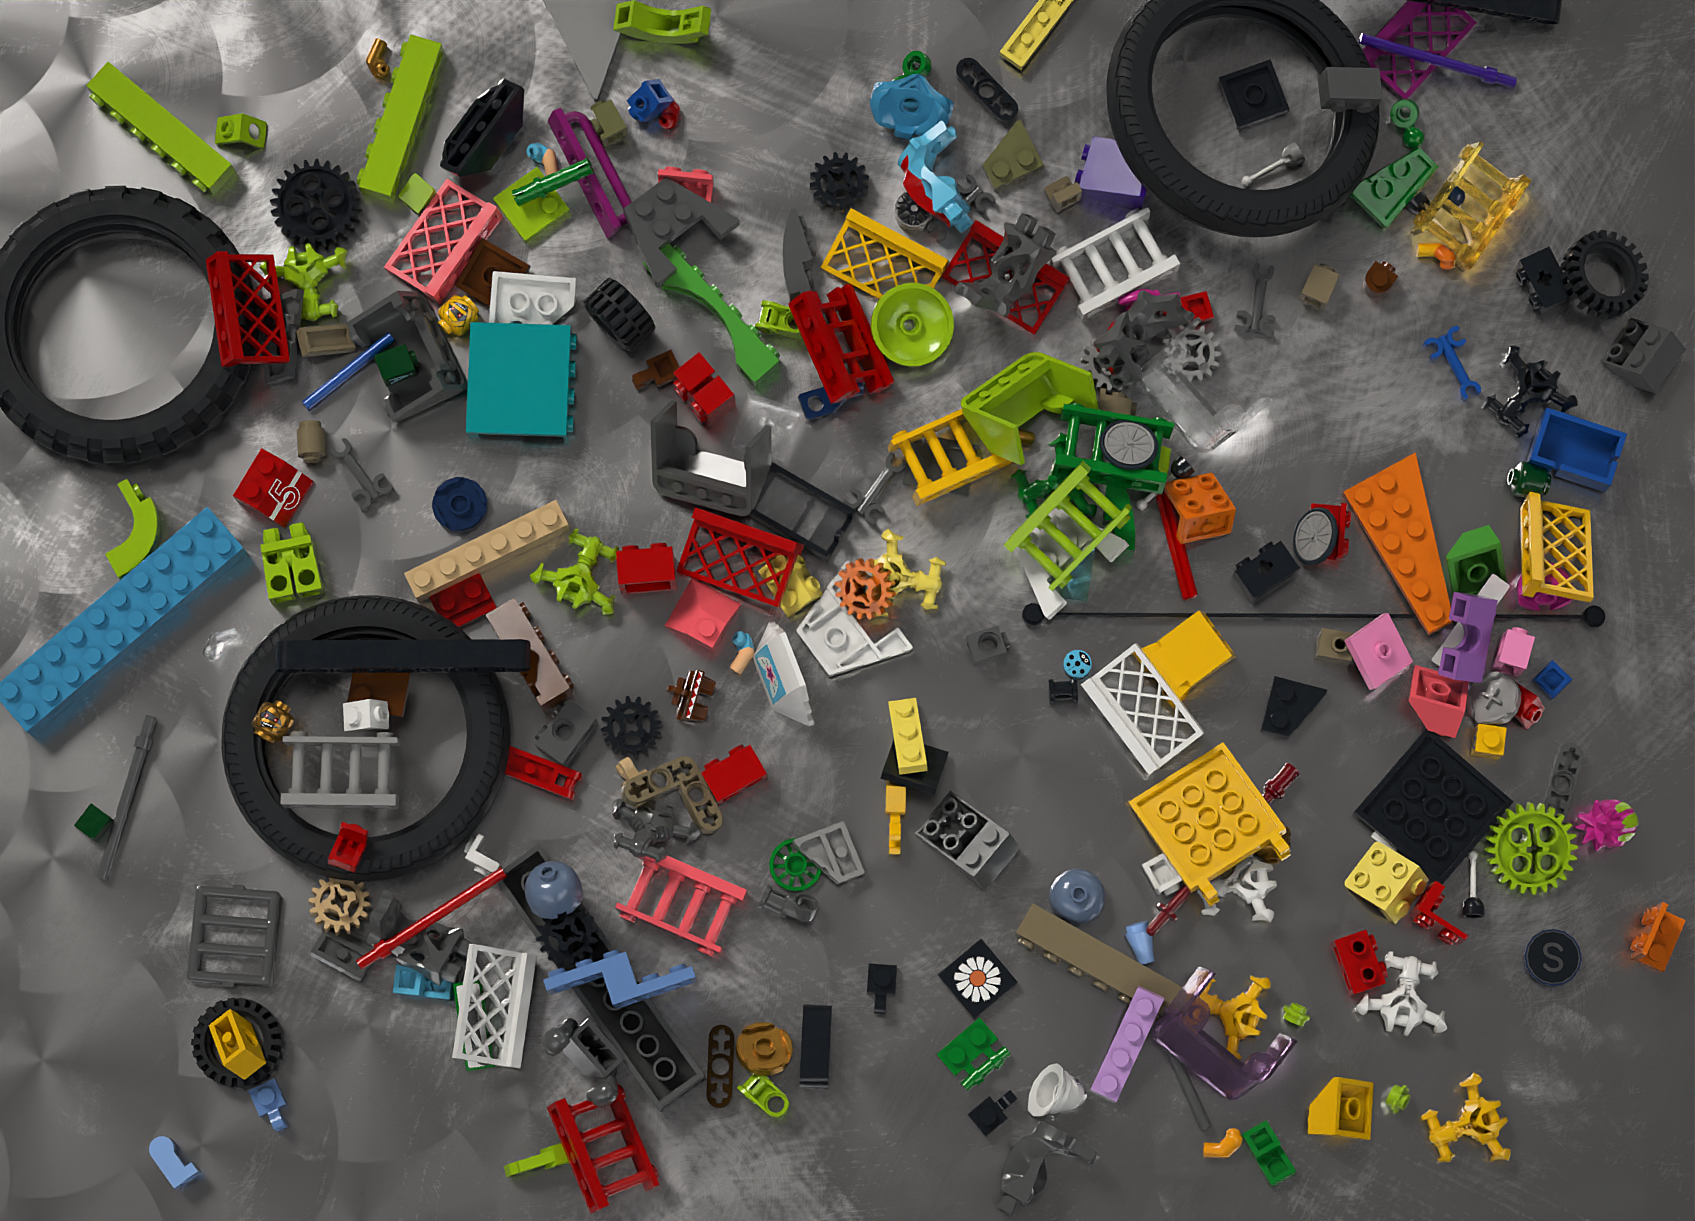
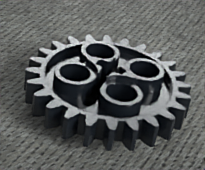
M315 159L313 166H310L308 161L304 160V168L301 169L298 165L293 164L295 172L290 173L285 170L284 173L287 179H277L281 188L272 189L273 194L278 197L270 199L271 205L277 207L271 210L273 217H279L274 221L276 226H283L281 229L283 236L291 232L289 239L292 243L300 238L301 247H304L307 241H310L315 249L317 241H321L324 248H326L328 239L337 244L336 235L340 234L346 238L347 235L344 228L353 229L354 226L350 219L359 218L358 213L353 211V209L361 208L360 203L354 201L360 197L359 192L351 191L356 187L355 182H347L350 178L348 172L340 175L341 167L339 165L331 170V163L328 160L323 167L318 159ZM312 180L318 182L315 189H305L307 182ZM295 191H300L315 203L319 200L324 209L336 213V216H330L317 205L311 207L309 201L302 196L294 194ZM334 194L341 196V200L337 204L328 203L330 196ZM295 203L303 204L302 210L298 213L290 212L291 206ZM318 217L326 218L325 224L321 227L313 226L314 220Z

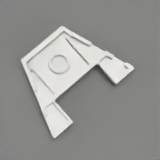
M1055 507L1048 514L1052 518L1050 521L1081 550L1093 540L1062 509L1058 510ZM1036 527L1029 534L1032 537L1031 541L1060 569L1063 570L1074 559L1043 529L1039 530ZM1109 533L1096 547L1112 562L1129 544L1120 537ZM1017 547L1016 551L1042 612L1050 620L1067 602L1055 589L1051 591L1048 588L1050 586L1049 582L1054 577L1024 549L1020 550Z
M845 562L840 571L847 570L845 565L850 562ZM839 574L831 581L826 591L796 630L798 636L829 677L904 654L913 649L899 628H896L875 644L871 641L853 615L847 614V607H840L842 597L835 596L837 592L841 591V588L835 585V582L843 579Z

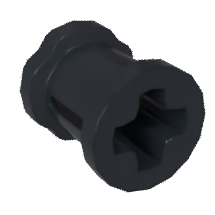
M1072 678L1071 681L1054 682L1053 679L1048 680L1050 704H1054L1055 701L1068 700L1078 703L1077 678Z

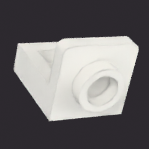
M366 699L343 703L344 732H358L370 729L386 730L389 728L387 701Z
M478 834L476 839L471 837L464 849V852L467 853L465 859L476 865L473 869L474 871L486 877L502 866L479 853L486 838Z
M1163 853L1141 865L1157 895L1164 892L1166 896H1169L1181 889L1179 884L1183 881Z

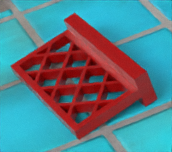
M975 220L941 278L954 286L959 282L973 283L974 281L989 278L992 275L989 258L993 257L997 252L1004 237ZM972 239L982 244L983 256L968 258L966 248ZM986 247L995 253L988 254ZM964 253L965 260L959 261V259ZM986 259L989 274L973 278L970 262ZM1047 263L1038 271L1036 276L1042 282L1033 283L1031 287L1036 303L1020 307L1017 299L1015 301L1017 308L1011 309L1008 316L1005 317L1034 336L1070 282L1068 276ZM967 264L970 279L957 281L949 276L955 266ZM1009 270L1006 274L1009 273L1011 280L1013 278V271ZM1047 284L1056 290L1050 300L1039 302L1035 287ZM1046 305L1045 309L1041 313L1040 306ZM1037 307L1039 318L1034 326L1031 327L1023 322L1021 310ZM1018 312L1019 319L1010 313Z
M227 251L215 252L206 259V267L221 366L232 367L236 364H286L290 362L274 254H228ZM230 262H237L245 270L239 278L231 272ZM257 262H266L268 274L264 278L253 269ZM248 273L260 283L254 291L242 282ZM237 287L249 296L243 305L235 298L234 290ZM262 287L271 293L272 300L269 304L265 303L257 295ZM252 300L264 310L258 318L246 308ZM241 314L253 323L248 331L239 325L238 317ZM266 314L275 320L276 327L273 331L261 322ZM256 327L267 336L262 345L250 335ZM271 340L279 347L280 356H273L265 349ZM245 341L249 342L257 350L253 356H244L242 344Z
M695 507L692 515L694 521L676 572L780 608L797 556H801L804 545ZM700 527L708 529L713 539L701 547L696 539ZM715 532L722 534V536L717 538ZM728 537L734 538L738 549L725 556L719 542ZM740 541H743L748 544L742 547ZM715 545L721 558L708 564L702 551ZM753 546H757L764 558L750 564L745 551ZM766 550H769L774 553L767 555ZM698 553L704 567L694 572L685 569L688 559ZM741 554L746 567L733 573L727 560ZM778 555L789 557L785 569L776 573L770 560ZM723 562L729 576L719 581L715 580L710 568ZM766 562L772 576L758 582L753 568ZM706 571L708 577L701 575V573ZM749 571L754 585L741 589L735 577ZM731 580L733 585L727 584L726 582ZM772 580L775 581L778 588L774 600L765 597L761 588L762 585ZM757 589L759 595L751 591Z

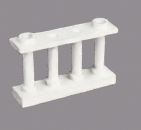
M1148 207L1143 210L1136 208L1125 215L1126 219L1069 249L1067 246L1058 249L1056 255L1050 260V266L1053 268L1062 265L1081 300L1079 301L1080 305H1078L1076 313L1081 322L1118 303L1119 297L1137 289H1145L1178 271L1180 262L1174 254L1169 258L1166 255L1163 256L1144 223L1150 216ZM1133 227L1153 259V266L1144 271L1137 266L1120 236L1121 233ZM1108 240L1112 242L1129 272V279L1120 284L1118 281H1114L1096 249L1098 245ZM1085 252L1105 285L1104 292L1097 296L1090 294L1072 262V259Z

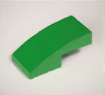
M1267 1120L1242 1134L1271 1188L1297 1174Z

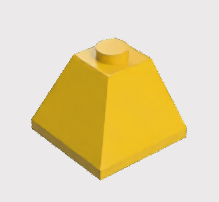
M1333 1077L1309 1105L1308 1134L1370 1140L1374 1083Z

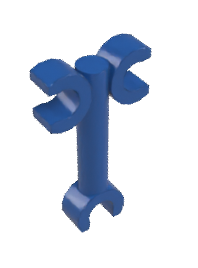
M1454 326L1449 329L1447 334L1439 338L1427 339L1423 343V347L1425 348L1429 345L1436 347L1437 352L1430 355V360H1436L1441 356L1442 352L1444 353L1461 386L1459 396L1461 400L1466 401L1468 399L1465 391L1466 388H1472L1475 394L1479 395L1481 387L1476 381H1470L1454 350L1463 347L1466 343V339L1455 341L1452 338V334L1460 329L1459 326Z

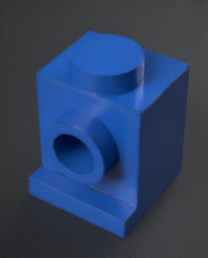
M660 79L644 81L641 84L642 86L626 100L630 105L628 109L629 114L635 120H640V122L653 121L674 102Z

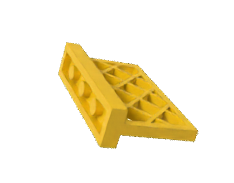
M850 208L846 220L820 268L880 299L883 294L880 292L879 282L893 278L895 286L899 284L896 277L912 272L915 283H918L915 271L924 268L935 272L931 283L925 284L935 289L950 262L943 256ZM849 227L859 232L862 243L846 247L844 236ZM863 235L871 238L872 240L865 242ZM842 242L843 249L837 251L840 243ZM877 242L882 244L886 256L871 260L867 245ZM864 247L868 262L852 266L848 251ZM888 248L897 253L889 255ZM845 253L849 265L848 268L837 271L829 266L835 255ZM900 255L908 258L911 269L895 273L891 258ZM888 260L892 275L876 279L872 264ZM912 261L920 264L921 266L913 267ZM869 265L873 280L862 284L856 280L854 270ZM850 271L852 278L843 273ZM875 284L876 291L868 286Z
M1529 492L1520 507L1522 595L1534 597L1536 592L1591 603L1594 594L1590 510L1540 500V493ZM1543 511L1551 512L1556 519L1550 522L1543 515ZM1569 517L1582 518V525L1577 527ZM1562 523L1570 533L1564 535L1555 526ZM1549 531L1557 541L1551 544L1543 536V533ZM1574 536L1583 543V547L1578 549L1569 539ZM1562 544L1571 554L1564 557L1556 547ZM1548 552L1558 561L1553 566L1544 558V555ZM1577 558L1584 565V568L1579 571L1570 561ZM1563 566L1572 576L1565 579L1556 569ZM1551 574L1559 584L1557 586L1545 584V577ZM1577 580L1585 588V591L1576 590L1570 583Z

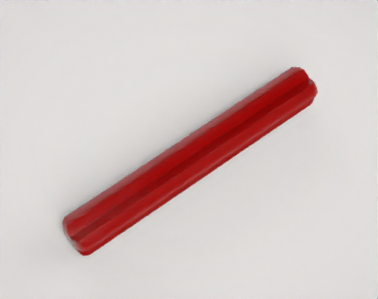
M1163 492L1158 494L1156 499L1181 595L1184 600L1197 597L1198 593L1185 544H1181L1176 537L1179 525L1177 513L1166 493Z

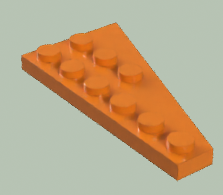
M1415 452L1343 491V497L1426 633L1430 635L1452 623L1453 620H1449L1450 601Z

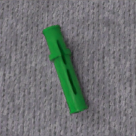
M588 157L543 178L538 176L533 179L534 182L512 190V195L516 196L514 200L520 207L536 198H546L548 193L594 174V169L591 168L592 164Z

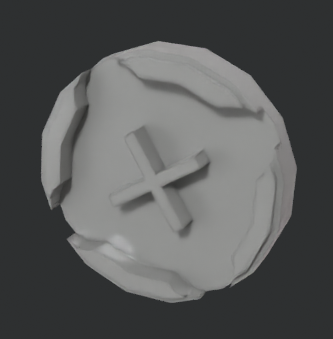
M1497 671L1483 674L1482 683L1473 682V686L1467 692L1466 709L1468 714L1478 724L1501 726L1515 716L1521 704V691L1518 684L1510 676Z

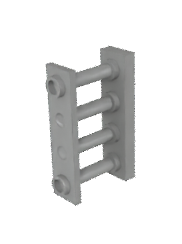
M294 731L291 732V736H283V743L286 746H293L292 788L289 789V793H281V805L284 808L399 809V797L396 794H392V790H389L390 747H400L401 741L398 737H393L394 734L389 732L376 733V737L308 736V732ZM305 746H322L321 782L317 793H306V789H303ZM333 746H350L349 789H346V794H335V790L332 789ZM362 746L379 747L378 789H375L374 794H363V790L360 789Z

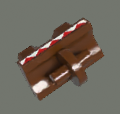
M698 669L696 671H689L687 680L678 677L676 686H667L666 692L673 694L671 704L679 706L675 719L683 722L690 720L705 721L708 706L696 702L699 693L711 696L716 682L704 676V671Z

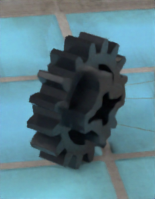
M837 152L833 153V159L831 160L827 156H823L824 164L815 163L817 172L810 173V179L815 181L810 183V190H817L813 194V199L818 200L821 198L820 207L824 208L829 204L831 212H834L836 207H840L841 212L845 213L846 206L848 205L855 209L856 200L859 202L864 201V196L861 192L868 193L869 186L863 184L869 182V175H862L866 171L865 165L858 167V158L855 157L850 161L846 152L843 158H838ZM836 166H843L842 168H832ZM853 174L856 175L858 180L857 187L851 182ZM822 178L828 184L825 192L821 187ZM841 179L844 180V185H843V184H838L837 186L834 185V180H836V181H838V182H839ZM837 197H847L843 199H836Z
M626 696L625 703L623 704L618 699L615 700L617 707L615 709L607 707L606 709L610 716L602 717L601 719L602 722L607 724L606 727L601 728V733L609 734L604 739V742L606 744L614 743L611 748L613 752H616L619 748L622 749V757H626L628 751L632 752L634 758H637V751L642 750L645 755L648 754L646 746L656 747L653 738L661 737V732L656 730V727L662 726V721L654 720L659 715V712L657 710L650 712L651 702L648 701L645 705H642L641 697H637L635 702H631L630 697ZM627 709H637L632 714H624L622 712ZM646 717L650 720L649 733L643 729V722L646 720ZM614 721L620 727L617 737L613 734ZM634 721H637L636 727L638 730L636 732L630 730L626 733L627 728L625 724L627 722L632 724ZM638 739L641 742L635 745H627L629 740Z
M576 908L568 915L566 911L562 914H557L558 918L565 916L564 922L557 926L552 925V923L558 918H542L545 922L544 926L540 925L536 928L542 932V936L537 937L536 941L544 942L545 945L540 948V951L542 953L550 952L548 956L549 961L558 957V964L560 966L564 964L565 960H568L570 965L574 966L575 958L583 961L585 960L583 955L585 952L593 954L594 951L589 946L591 943H598V939L592 937V934L599 930L598 927L590 926L595 919L593 916L585 918L587 913L585 908L581 909L580 912H577ZM577 918L585 925L586 933L578 931L576 927ZM567 928H571V932L577 937H570L567 942H564V938L556 933L566 932ZM548 936L557 939L559 943L558 951L551 946ZM578 943L583 944L579 950L570 953L571 947Z

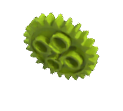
M1527 802L1526 810H1524L1522 805L1516 804V813L1510 809H1505L1507 818L1504 819L1497 816L1496 818L1500 823L1499 827L1490 826L1495 835L1486 837L1488 841L1492 842V846L1485 848V851L1493 853V856L1486 861L1489 864H1496L1491 872L1495 875L1502 873L1498 881L1505 883L1509 880L1507 888L1513 890L1518 885V892L1522 894L1525 893L1527 887L1530 894L1536 895L1537 887L1542 892L1547 893V884L1557 888V878L1566 880L1563 871H1573V868L1568 864L1569 860H1577V857L1570 854L1571 850L1578 848L1577 845L1570 843V840L1574 839L1577 835L1575 833H1567L1572 824L1569 822L1562 824L1565 816L1559 813L1554 817L1555 808L1549 807L1545 812V804L1542 803L1537 805L1536 810L1531 802ZM1530 823L1533 824V828H1532L1531 834H1530V831H1529V824H1530ZM1548 826L1551 831L1550 836L1547 840L1542 841L1539 836L1540 831ZM1520 827L1523 832L1522 838L1517 842H1513L1512 832ZM1535 844L1537 847L1531 853L1526 851L1527 847ZM1550 855V866L1542 869L1540 865L1542 857ZM1522 856L1523 866L1519 870H1514L1512 866L1514 858ZM1532 863L1534 866V873H1530Z

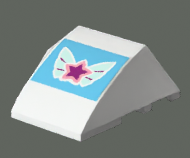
M774 621L770 622L756 649L753 661L772 710L807 726L814 725L810 714L812 712L808 703L809 697L806 684L787 635L782 628H779L778 624L776 625Z

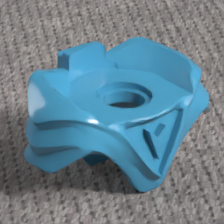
M911 74L895 81L876 82L870 99V107L875 121L880 126L895 129L894 134L896 137L911 140L914 134L922 136L941 120L947 125L952 116L954 106L951 99L937 92L927 79L919 74Z

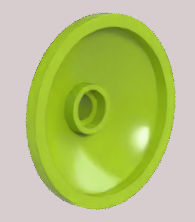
M921 283L900 284L888 290L876 303L871 317V332L878 349L889 360L904 366H921L937 359L948 347L954 330L952 310L946 299L934 288ZM908 319L914 323V327L911 330L905 328V322Z

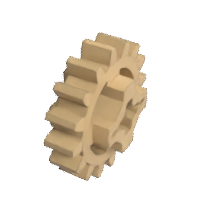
M330 877L326 883L320 879L319 885L321 888H312V894L316 898H309V905L315 906L309 910L310 915L318 916L315 919L316 926L324 923V932L327 933L331 928H334L335 935H339L340 929H345V932L350 934L351 926L357 929L361 928L359 919L367 920L368 914L364 910L371 909V903L366 902L370 898L369 892H362L365 888L364 883L361 882L356 885L355 881ZM340 887H345V888H348V889H350V890H352V891H351V892H347V891L341 889ZM330 890L328 898L322 900L323 896ZM336 895L344 903V913L341 912V909L336 904ZM359 905L356 913L349 917L351 910ZM328 916H333L339 919V921L332 920Z

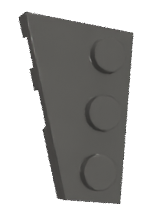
M295 289L280 294L290 362L286 364H263L265 382L267 384H276L295 377L298 350L296 330L300 328L304 296V290ZM268 298L263 301L269 304L272 299ZM257 304L259 317L264 310ZM268 314L261 320L271 331L276 327L275 320ZM258 328L259 342L262 345L267 336ZM271 340L265 349L273 356H280L279 347Z

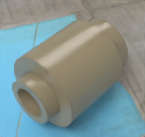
M317 420L300 422L299 428L296 430L298 457L303 458V461L306 463L319 462L320 458L326 455L324 428L321 427V422Z

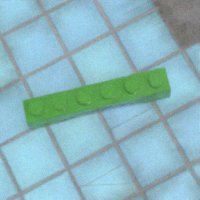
M670 244L666 245L661 249V252L677 268L676 274L659 287L662 290L674 291L690 296L716 314L726 327L732 340L736 354L737 370L756 389L780 367L779 353L771 344L765 346L759 339L761 334L752 324L747 326L740 319L743 317L740 311L733 304L728 306L722 300L724 297L722 292L714 284L709 286L703 280L705 278L703 272L696 265L691 267L684 260L686 255L677 245L674 247ZM643 262L644 271L652 278L649 268Z

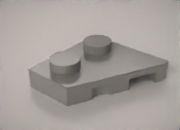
M844 821L792 841L793 845L837 885L865 874Z

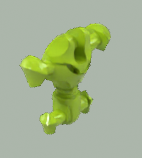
M311 243L305 244L306 252L297 253L295 246L289 247L283 266L275 267L277 277H284V281L293 283L298 289L304 290L301 319L316 321L321 316L332 314V317L335 318L338 305L333 299L330 303L320 305L321 295L317 293L316 286H318L321 278L329 274V268L340 264L343 269H346L345 260L348 251L337 247L334 255L324 258L323 255L315 251ZM262 262L259 268L266 276L268 274L266 262Z
M575 528L568 535L569 545L574 543L583 547V550L577 555L579 559L577 565L574 564L568 568H558L557 572L543 569L544 563L541 562L535 572L529 575L530 579L535 585L539 584L541 580L552 582L553 588L557 593L556 601L561 603L564 598L573 602V609H578L581 605L590 603L593 600L602 607L603 615L614 613L613 603L616 595L612 594L608 598L598 591L600 586L594 580L591 569L597 565L598 555L608 558L610 563L616 560V551H619V547L615 546L614 549L603 544L604 542L600 541V538L595 536H589L588 538L579 534V529Z

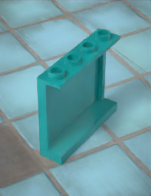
M470 322L466 434L468 437H479V434L552 436L563 437L564 440H568V432H573L574 416L569 415V405H574L575 388H570L571 377H576V361H571L572 350H577V333H572L571 325Z

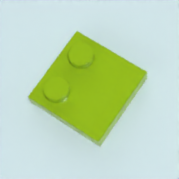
M535 167L493 198L495 204L525 243H528L570 212V209L556 190L548 193L546 198H536L520 207L516 204L514 200L516 196L512 195V190L534 182L533 179L538 176L540 178L545 177L538 167Z

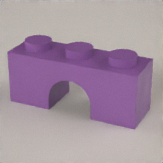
M1454 592L1449 620L1462 624L1464 636L1458 646L1454 648L1443 647L1438 675L1454 680L1482 683L1498 600L1481 595Z

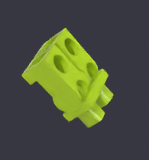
M303 522L289 526L290 539L281 540L278 528L263 531L264 544H261L260 547L268 599L272 605L297 600L296 591L300 599L325 594L314 541L310 534H308ZM291 571H293L296 590H295V588H294V583H293V578H292V573H291Z

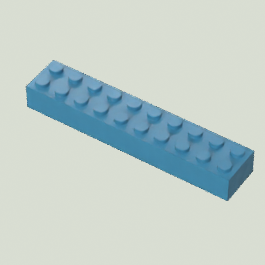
M206 507L0 682V702L28 734L35 736L248 555V553L214 513Z

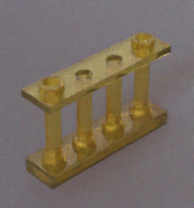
M1481 141L1471 145L1467 144L1458 156L1461 160L1425 211L1421 210L1413 220L1415 226L1410 232L1415 236L1427 230L1456 252L1458 259L1454 263V267L1461 272L1470 270L1532 181L1524 174L1508 178L1479 156L1478 153L1484 146V143ZM1471 164L1502 187L1503 194L1499 200L1491 199L1463 177ZM1455 186H1458L1487 209L1488 216L1483 222L1476 221L1448 199ZM1440 208L1444 209L1472 231L1473 237L1469 245L1467 243L1462 244L1432 221Z

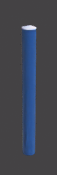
M389 332L386 333L305 398L302 403L310 410L371 361L374 355L379 354L392 344L395 339Z

